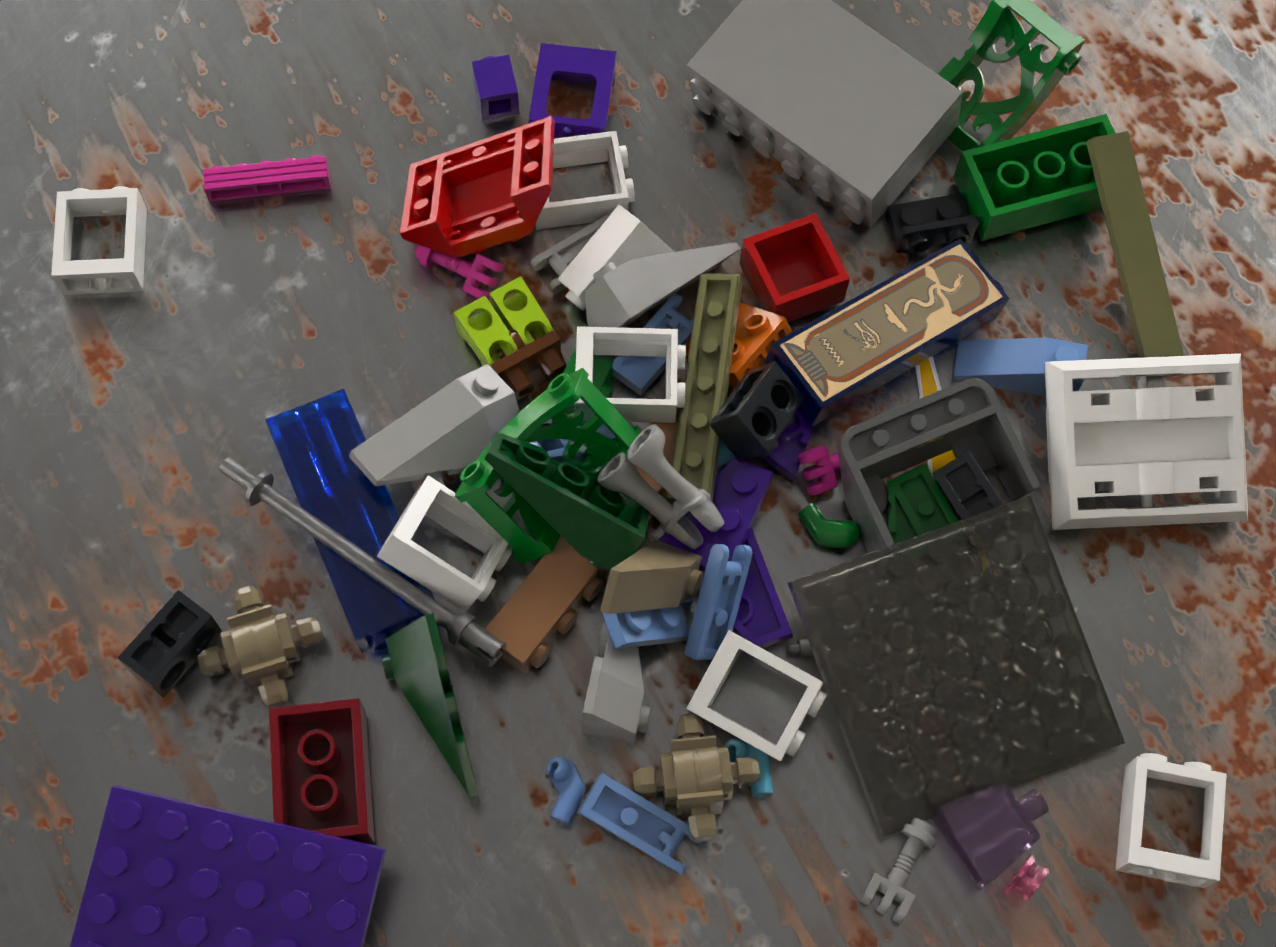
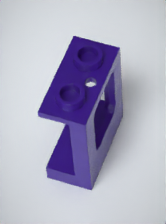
M541 43L528 122L532 123L551 116L546 112L551 79L596 84L591 117L588 119L552 116L555 121L554 139L606 132L612 86L615 85L617 51Z

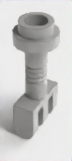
M915 817L910 824L905 823L901 831L908 839L901 851L902 855H899V859H897V863H895V867L891 870L888 878L886 879L874 873L860 899L861 903L868 906L873 901L876 891L883 893L884 895L876 909L877 912L883 915L886 914L893 900L899 902L900 904L896 908L892 920L900 925L916 895L904 889L909 874H911V870H913V866H915V862L919 859L924 847L934 849L938 842L935 838L938 830Z

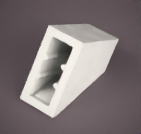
M618 205L560 275L558 280L569 289L565 297L584 311L586 309L584 292L596 282L593 274L611 262H614L616 267L633 258L674 251L643 222L621 205Z

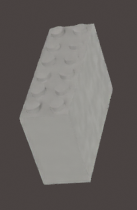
M742 0L686 65L693 102L702 112L708 115L711 112L722 119V124L732 134L736 136L744 135L752 141V146L762 156L766 158L772 156L782 163L781 166L788 175L797 180L800 177L812 185L811 188L818 197L826 202L833 200L842 207V212L848 219L856 224L863 222L869 228L874 226L886 211L887 206L891 205L957 127L963 93L961 90L832 0Z

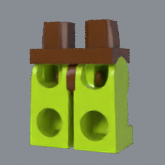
M521 276L490 292V302L486 296H483L454 312L455 328L464 342L467 341L479 358L482 366L488 364L514 391L516 400H520L534 390V383L529 377V373L540 368L546 379L552 381L564 372L567 365L561 353V338L553 330L549 320ZM516 293L511 297L505 299L509 294ZM481 312L470 318L474 313Z

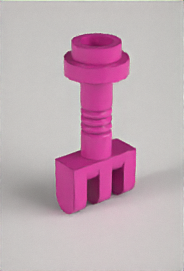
M417 245L415 250V258L419 259L422 266L429 269L436 263L467 278L462 291L477 298L486 296L490 300V292L479 288L481 282L491 287H495L498 282L497 278L485 273L486 268L488 267L492 271L501 273L504 264L483 254H477L474 262L470 263L462 258H456L421 245Z
M819 445L798 454L797 457L800 465L816 462V464L802 470L805 480L820 477L819 480L806 486L809 495H817L838 486L834 473L840 470L838 453L829 456L827 447Z

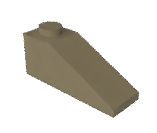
M657 540L652 541L610 570L600 611L606 614L679 607L691 596L695 597L700 589L704 573L699 571L703 556Z

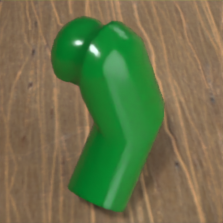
M815 503L806 506L798 513L803 524L821 546L845 548L851 546L860 537V529L855 522L826 520Z

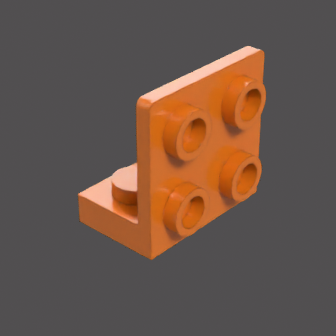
M740 302L729 379L733 389L736 388L746 372L773 361L782 368L790 359L780 347L781 344L795 337L784 316ZM691 340L685 345V346H686V358H685V360H687V361H688V355H689V349H690V342H691Z

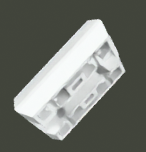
M1241 354L1045 362L1046 428L1052 530L1248 521ZM1215 375V385L1147 388V377ZM1136 377V389L1073 391L1072 381L1084 379L1103 380ZM1199 389H1209V390L1199 391V392H1196V391H1195V390H1199ZM1091 394H1103L1100 396H1093V405H1091ZM1095 482H1099V483H1096L1097 492H1110V493H1095ZM1200 487H1211L1206 489H1200ZM1220 491L1221 496L1220 503L1176 504L1152 507V494ZM1141 495L1142 507L1078 509V498Z

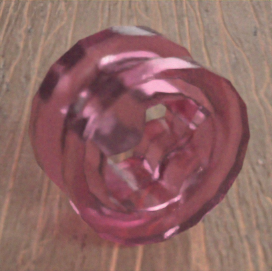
M1030 854L1025 859L1008 884L1011 890L1015 888L1022 891V898L1026 901L1036 892L1050 871V867L1046 864L1039 866L1033 854Z

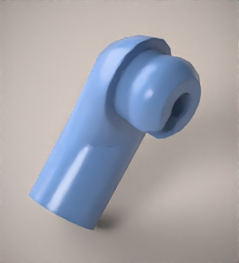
M557 756L552 758L546 767L547 775L559 795L550 818L560 824L570 826L585 794L586 786L576 765L569 759Z

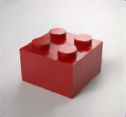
M816 213L743 239L739 264L762 310L784 316L787 322L844 302L850 277Z

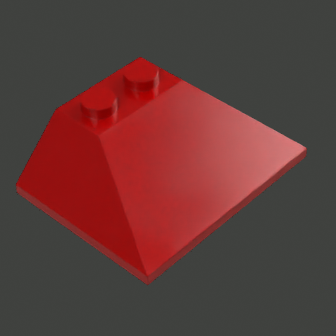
M549 116L410 164L400 235L403 240L458 258L470 253L478 254L489 247L507 241L514 242L525 235L531 234L552 191L555 130L553 117Z

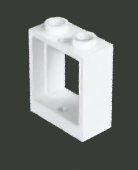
M616 131L554 139L553 169L608 162L614 194L558 202H549L548 197L536 221V230L593 223L614 211L618 205H621L628 211L629 202H635L634 185L632 178L625 179L624 169L629 168L626 145L619 146Z
M124 186L104 190L77 188L72 191L57 192L51 276L62 295L143 291L147 208L138 188ZM126 215L124 258L71 261L74 217Z
M577 326L575 371L584 368L589 374L588 379L592 384L593 355L666 357L665 399H606L627 422L675 423L677 408H685V383L677 382V370H685L686 346L678 345V329ZM581 399L574 403V410L576 407L583 410L584 418L582 421H588L594 415Z
M427 476L409 501L377 557L466 612L476 599L481 602L486 600L497 582L491 575L494 570L499 572L503 568L512 550L507 547L508 542L466 501L461 503L455 497V492ZM424 516H427L485 553L472 578L411 540Z
M729 630L686 709L771 757L782 761L786 753L792 757L795 756L806 733L799 730L807 714L814 718L816 717L827 694L820 691L824 684L821 680ZM742 650L808 686L777 745L711 708Z
M1154 753L1140 754V757L1137 756L1124 767L1115 871L1200 888H1207L1219 882L1227 774L1211 771L1212 767L1201 762H1186L1184 765L1167 762V757ZM1147 777L1205 788L1200 859L1141 847Z

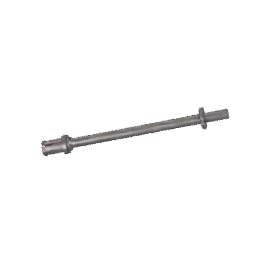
M230 457L222 462L219 471L246 489L244 498L248 505L255 506L260 501H263L423 614L434 613L436 623L447 630L448 642L453 646H463L486 662V665L489 667L493 666L503 653L500 649L503 651L506 648V642L499 640L476 624L477 619L470 613L465 615L454 614L272 487L274 482L272 473L264 471L256 476Z

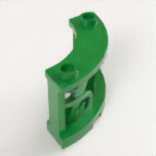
M991 0L979 24L968 38L973 43L971 48L964 52L965 55L960 61L954 56L937 73L959 90H961V85L967 80H973L975 83V89L969 101H966V99L970 96L971 92L962 93L958 125L947 139L961 151L1011 139L1042 105L1064 75L1070 74L1077 67L1082 58L1078 53L1085 39L1080 35L1077 37L1073 36L1030 0ZM1015 14L1032 26L1027 33H1025ZM1040 33L1059 48L1053 59L1047 63L1042 60V54L1049 47L1039 44L1031 49L1030 46ZM1000 38L1005 39V46L1007 48L1013 42L1015 43L1011 49L1004 53L998 54L995 50V44ZM1019 55L1021 65L1019 95L1002 101L980 102L985 91L984 76L978 68L982 61L1006 63ZM1035 72L1043 74L1036 85ZM1012 113L1004 122L999 116ZM971 115L976 116L973 122L975 132L979 133L980 128L985 124H990L992 127L990 135L981 143L963 129L964 124Z
M581 368L570 375L562 373L555 377L547 390L523 408L499 433L527 443L546 439H568L569 441L563 451L562 462H566L568 458L575 459L578 450L582 454L589 453V456L581 461L583 466L581 470L599 475L605 465L617 454L623 452L627 455L632 442L643 430L638 425L632 427L588 379L589 374L585 369ZM579 399L594 413L582 427L579 425L584 418L583 410L576 407L572 414L564 415L563 413L565 408L574 404ZM604 424L615 437L611 439L596 432V430ZM489 443L477 460L470 463L460 475L462 483L455 497L461 503L466 501L513 547L511 555L521 565L552 553L561 535L484 459L490 445ZM498 476L500 477L501 484L493 492L499 497H507L512 493V497L502 508L486 493L492 488ZM516 511L524 525L523 529L511 518Z

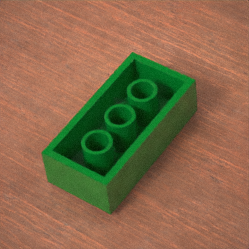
M1107 114L962 151L953 178L959 192L963 194L969 214L977 215L979 224L976 230L981 241L1102 209L1086 142L1094 137L1115 134Z

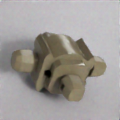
M253 586L238 589L234 596L238 614L227 617L230 630L221 632L224 648L219 649L216 645L202 651L197 656L201 672L204 675L214 676L226 673L225 668H230L236 680L244 678L251 688L258 687L263 702L269 708L284 705L287 703L288 691L283 678L293 676L294 671L291 663L301 660L298 645L303 644L306 648L324 638L318 618L309 617L296 620L297 625L292 626L286 613L277 615L271 604L264 606L259 592Z
M685 714L680 716L677 723L678 739L670 740V753L660 754V770H654V766L640 768L633 772L634 792L640 796H656V792L663 791L665 807L676 805L677 818L688 817L690 835L694 841H709L713 839L716 831L715 814H722L724 800H732L733 784L738 783L740 788L757 783L760 780L758 760L751 757L736 758L735 762L730 763L728 747L717 748L715 735L704 736L703 723L699 715Z

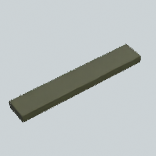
M1125 131L1091 138L1086 144L1139 358L1184 356L1129 132Z
M700 274L684 382L685 408L680 409L672 467L697 489H704L710 494L711 502H713L721 439L712 430L709 423L727 400L743 284L741 274ZM668 492L667 498L670 504H673L677 500Z

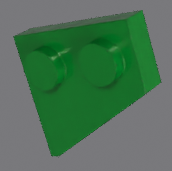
M925 463L888 481V530L897 547L889 554V570L892 574L965 539L962 527Z

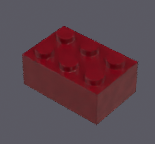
M360 698L268 708L274 822L361 843L374 844L367 718Z

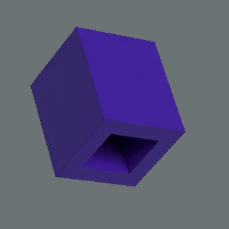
M509 54L487 56L480 60L471 61L474 86L482 121L520 114L518 89Z

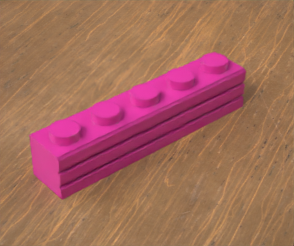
M312 155L308 158H286L284 161L274 162L264 160L256 164L238 163L235 166H213L209 169H203L204 190L209 202L331 189L326 156Z

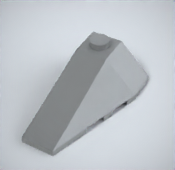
M737 242L633 258L616 267L614 262L607 264L593 274L596 282L584 292L588 327H627L649 309L653 310L674 293L698 280L700 274H707L721 265L741 248Z
M486 364L457 378L351 450L349 457L375 486L421 480L425 474L447 471L449 475L462 473L464 468L477 460L491 442L496 431L500 432L519 413L515 393Z
M603 622L597 656L594 657L583 708V735L635 745L637 731L646 733L651 708L650 706L643 705L644 686L638 647L614 649L606 622Z

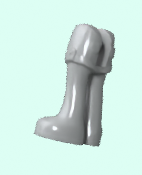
M652 424L636 437L629 447L627 455L621 452L605 465L599 473L597 481L607 490L622 492L635 500L662 524L663 531L673 535L680 542L695 550L703 544L704 540L697 527L685 514L690 511L711 532H717L724 525V520L711 502V495L704 489H697L670 465L663 455L665 435L656 424ZM635 465L653 478L677 501L671 505L641 477Z

